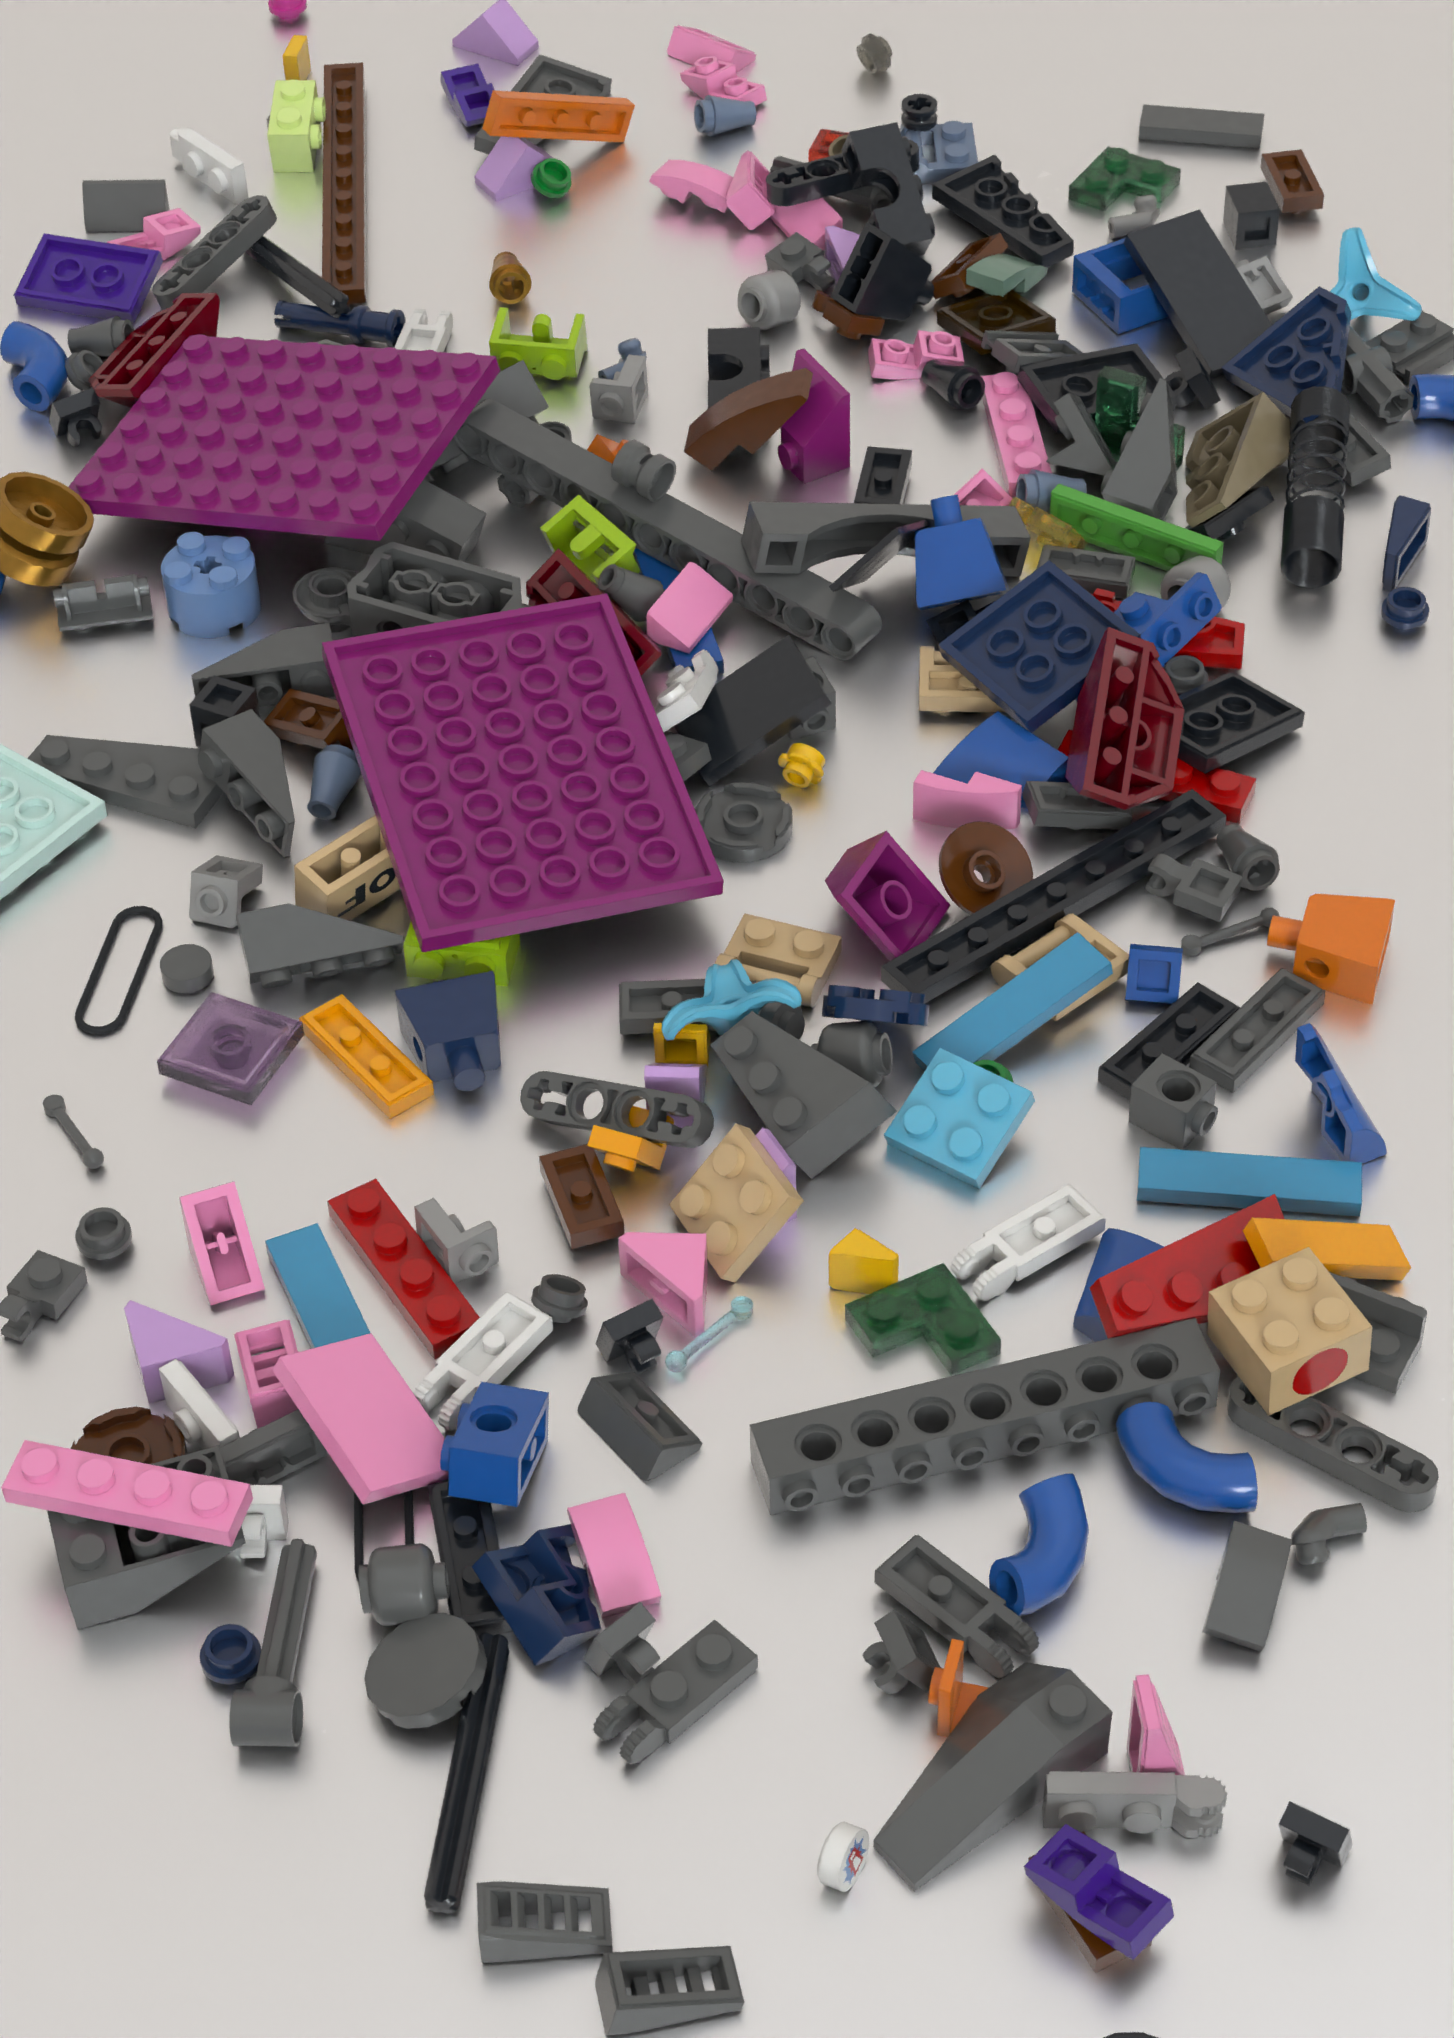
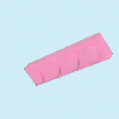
M1000 372L996 375L981 376L985 383L982 400L1006 491L1011 497H1016V484L1020 474H1028L1032 469L1052 473L1050 464L1046 462L1048 457L1031 397L1018 381L1016 374Z
M27 1440L24 1441L1 1487L5 1501L8 1503L229 1547L233 1546L253 1500L251 1487L248 1483Z

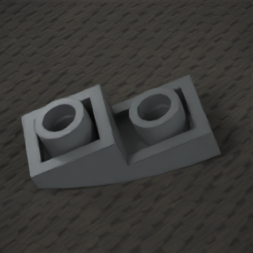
M1233 1521L1216 1577L1217 1583L1202 1630L1203 1633L1260 1652L1264 1649L1285 1574L1292 1539Z

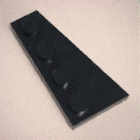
M996 155L990 156L932 184V198L988 236L1001 233L1008 245V249L1026 261L1048 268L1073 255L1074 240L1049 213H1041L1038 210V201L1031 193L1024 194L1019 189V180L1011 172L1005 173L1001 169L1002 162Z

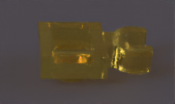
M1015 496L1008 505L1016 507L1026 529L1038 535L1035 542L1042 548L1044 545H1053L1083 550L1087 545V542L1073 526L1038 507L1034 508Z

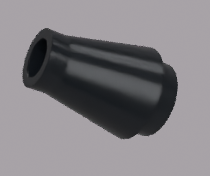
M938 360L929 361L923 368V382L932 387L953 408L969 409L976 406L982 399L985 383L975 368L942 363Z

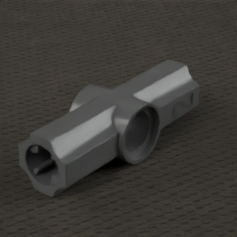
M1350 326L1342 392L1346 395L1358 393L1376 415L1383 418L1387 424L1400 421L1404 414L1412 409L1414 395L1393 373L1392 360L1387 350L1382 346L1370 348Z

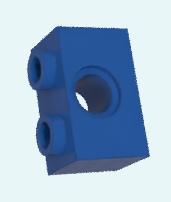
M487 1382L480 1383L471 1403H463L460 1408L455 1435H447L442 1446L440 1467L441 1470L448 1471V1496L518 1507L548 1442L549 1392Z

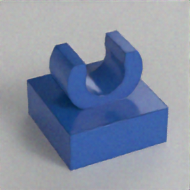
M1130 944L1125 999L1171 1004L1177 1001L1179 998L1183 948Z

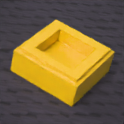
M293 35L282 56L285 80H307L311 72L307 36Z

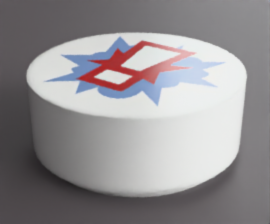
M841 1822L833 1827L824 1841L818 1859L817 1873L822 1884L842 1892L848 1891L855 1884L863 1869L868 1853L869 1834L867 1830L847 1822Z

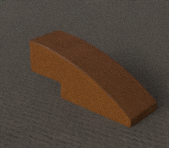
M807 368L780 373L754 382L729 394L708 408L690 424L684 453L711 471L738 445L754 454L808 400L813 373Z

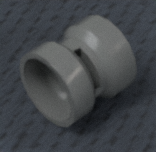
M635 439L623 445L617 453L611 468V476L614 481L627 488L636 487L638 494L651 502L660 500L667 493L676 474L675 461L662 454H651L648 446Z

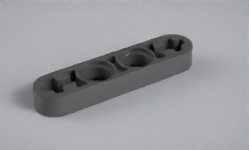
M257 195L241 202L153 285V294L162 310L173 305L172 301L182 293H203L275 224L277 216L266 196Z
M539 1071L531 1075L525 1081L521 1090L520 1101L523 1110L529 1116L554 1125L592 1131L593 1125L641 1137L650 1142L682 1148H696L704 1144L710 1137L714 1126V1117L711 1109L705 1103L684 1094L550 1071ZM553 1091L567 1097L566 1106L550 1101L541 1103V1097L543 1093H551ZM599 1091L603 1097L601 1112L596 1117L587 1119L583 1112L584 1102L591 1093ZM645 1099L649 1105L648 1118L641 1126L633 1128L629 1121L631 1107L637 1101ZM667 1113L679 1117L693 1116L692 1126L680 1128L666 1122Z
M1239 1376L1232 1381L1228 1395V1415L1232 1422L1240 1428L1404 1512H1418L1432 1504L1439 1476L1437 1467L1427 1456L1312 1397L1283 1409L1281 1414L1278 1411L1268 1416L1258 1401L1253 1405L1245 1403V1401L1252 1402L1255 1400V1397ZM1280 1414L1279 1420L1273 1418V1416L1279 1417ZM1300 1419H1307L1319 1425L1322 1431L1313 1436H1303L1293 1431L1290 1424ZM1350 1446H1360L1370 1451L1374 1458L1365 1463H1355L1345 1458L1341 1451ZM1383 1463H1389L1390 1467L1386 1465L1384 1469V1474H1380L1383 1468ZM1411 1477L1420 1481H1414L1410 1486L1400 1483V1481L1407 1482Z

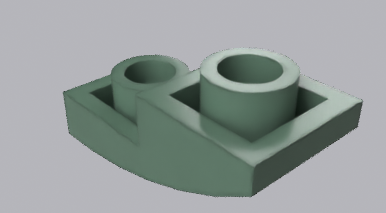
M995 254L983 258L967 269L966 284L982 289L989 295H999L1002 297L1011 289L1015 292L1026 293L1047 275V267L1012 255Z

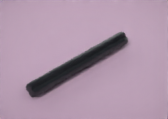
M264 235L245 252L333 318H338L342 313L346 315L349 313L351 307L347 305L349 300L347 295Z
M485 1632L478 1636L484 1645L487 1666L483 1683L475 1695L470 1690L463 1700V1708L461 1710L424 1891L425 1906L434 1913L452 1914L460 1907L509 1656L508 1639L501 1634L492 1635Z

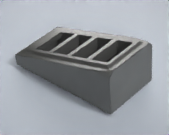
M504 1881L477 1883L478 1937L482 1963L613 1952L609 1888ZM591 1910L592 1932L579 1931L578 1911ZM564 1912L565 1930L552 1929V1913ZM538 1914L539 1928H526L525 1915ZM511 1916L512 1927L499 1926V1917Z
M731 1946L604 1953L595 1979L596 1993L607 2036L631 2034L742 2010L744 2004ZM711 1971L715 1990L705 1991L701 1972ZM684 1976L687 1992L679 1993L676 1977ZM657 1981L660 1994H651L649 1983ZM627 1987L631 1988V1996H627Z

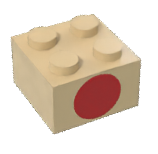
M1309 1247L1209 1291L1207 1335L1268 1416L1369 1370L1372 1325Z

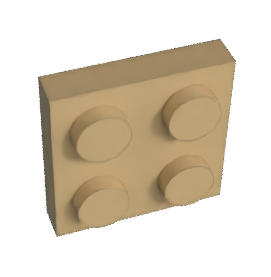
M735 1124L675 1196L669 1206L689 1233L706 1234L708 1261L721 1279L736 1283L804 1200L753 1131L748 1127Z

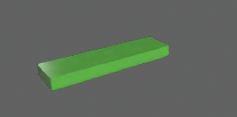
M1058 484L1051 491L1049 529L1121 555L1136 557L1137 561L1165 571H1169L1188 558L1201 555L1211 557L1222 565L1224 545L1222 541L1062 484Z

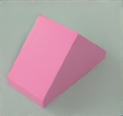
M232 1181L179 1197L189 1250L209 1304L214 1305L265 1290L235 1182Z
M626 1232L620 1236L618 1243L621 1275L649 1299L653 1298L657 1306L695 1338L703 1333L708 1277L706 1234Z

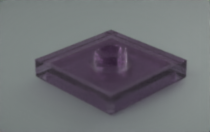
M211 992L157 1060L159 1074L252 1105L304 1036L303 1023Z

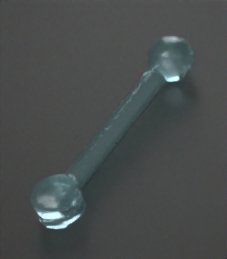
M746 1296L734 1298L731 1301V1310L681 1351L674 1350L669 1352L665 1358L668 1370L675 1373L683 1371L691 1356L734 1321L749 1319L753 1315L752 1300Z

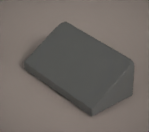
M165 179L91 180L82 182L84 225L88 233L143 232V217L170 210Z
M634 1372L591 1378L578 1405L577 1411L579 1415L644 1481L654 1479L700 1450L703 1444L686 1424Z

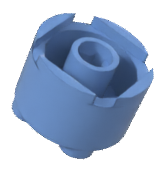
M188 532L179 536L177 546L166 554L161 564L168 616L171 621L173 619L177 622L179 630L183 633L198 638H221L230 635L229 628L243 623V629L251 625L260 613L261 598L255 558L250 549L249 541L240 536H203L198 532Z

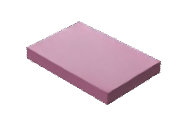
M372 1333L279 1357L272 1371L363 1505L448 1479V1471H443L440 1467L441 1451L445 1438Z

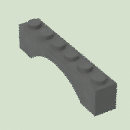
M749 501L741 542L754 573L800 574L816 564L833 558L866 554L895 528L925 519L930 524L927 528L935 527L931 505ZM960 505L963 521L981 518L984 521L1004 576H1021L1031 536L1016 507ZM915 539L896 555L915 557Z

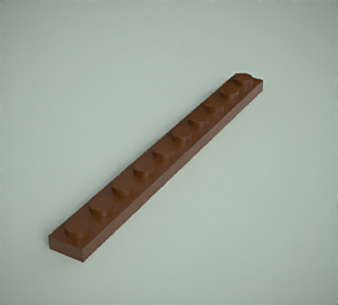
M363 62L324 65L326 119L323 122L322 278L349 297L348 306L366 303L365 74Z

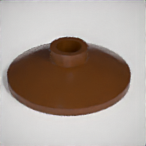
M982 821L964 824L954 830L942 845L939 855V874L942 884L953 902L970 915L1033 880V869L1025 848L1012 833L999 825ZM974 870L982 875L983 882L976 877Z

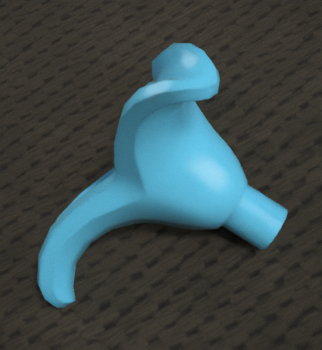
M1361 228L1346 229L1342 234L1340 244L1338 283L1330 292L1347 301L1352 313L1351 320L1362 315L1410 321L1417 320L1422 312L1419 302L1379 276Z
M731 959L726 965L713 964L708 968L705 977L704 996L687 999L676 1004L665 1016L661 1030L664 1038L669 1041L674 1040L678 1032L686 1025L693 1022H702L712 1026L722 1036L751 1011L758 1014L764 1005L773 1002L786 1004L795 1009L801 1006L802 998L799 990L794 985L778 978L765 979L752 984L741 962L737 959Z

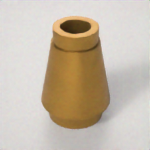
M501 252L494 258L489 281L490 291L497 300L507 304H515L522 301L530 292L531 277L513 253Z

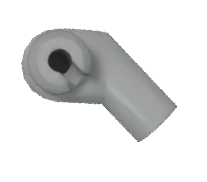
M1152 194L1138 196L1134 199L1136 212L1109 218L1108 230L1112 239L1126 237L1129 233L1152 226L1160 215V208H1156V197Z

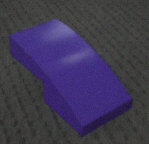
M479 64L442 71L440 83L461 122L466 127L484 123L492 91L495 89L492 83H486Z
M1067 1824L1024 1866L1026 1875L1061 1909L1095 1936L1132 1960L1141 1953L1174 1917L1170 1898L1121 1871L1116 1852Z

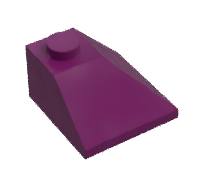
M803 348L796 351L792 371L807 368L813 373L809 397L781 426V444L778 446V456L782 466L786 470H790L803 484L850 467V393Z
M887 831L848 848L825 879L833 897L889 961L926 941L951 906Z

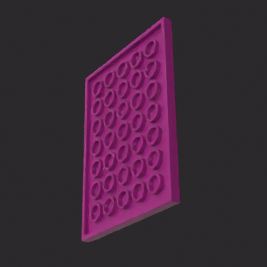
M203 334L190 335L68 487L79 494L90 506L92 514L380 541L499 374L500 368L496 356L475 355L470 352L459 354L435 352L433 350H400L393 347L371 348L358 347L356 345H327L317 342H282L277 339L253 340L242 337L223 338L209 337Z
M607 593L322 642V657L421 952L721 895L723 893L724 880Z

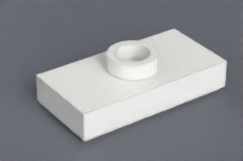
M175 1359L159 1368L166 1405L174 1413L175 1424L189 1444L197 1441L203 1449L218 1445L221 1448L240 1438L239 1430L181 1361Z

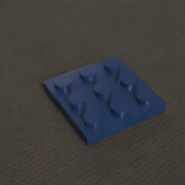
M1049 560L939 643L938 647L942 657L1022 727L1032 733L1078 698L1103 634L1108 627L1141 638V635Z

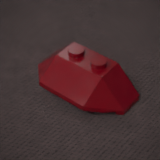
M182 293L172 301L173 305L157 312L132 331L88 379L96 395L132 408L141 394L145 392L162 368L170 361L190 335L217 336L220 307L218 294Z
M559 548L526 582V596L529 598L528 605L530 606L605 594ZM609 597L636 666L642 676L662 655L661 649Z
M1110 627L1103 634L1078 696L1065 778L1078 794L1127 810L1167 796L1173 791L1185 709L1169 675L1157 660L1160 656L1154 643Z

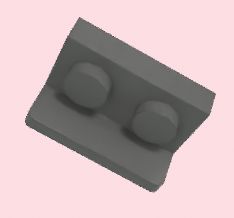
M1329 1272L1372 1325L1369 1370L1354 1376V1378L1396 1394L1421 1348L1427 1310L1404 1298L1394 1297L1360 1284L1351 1278Z

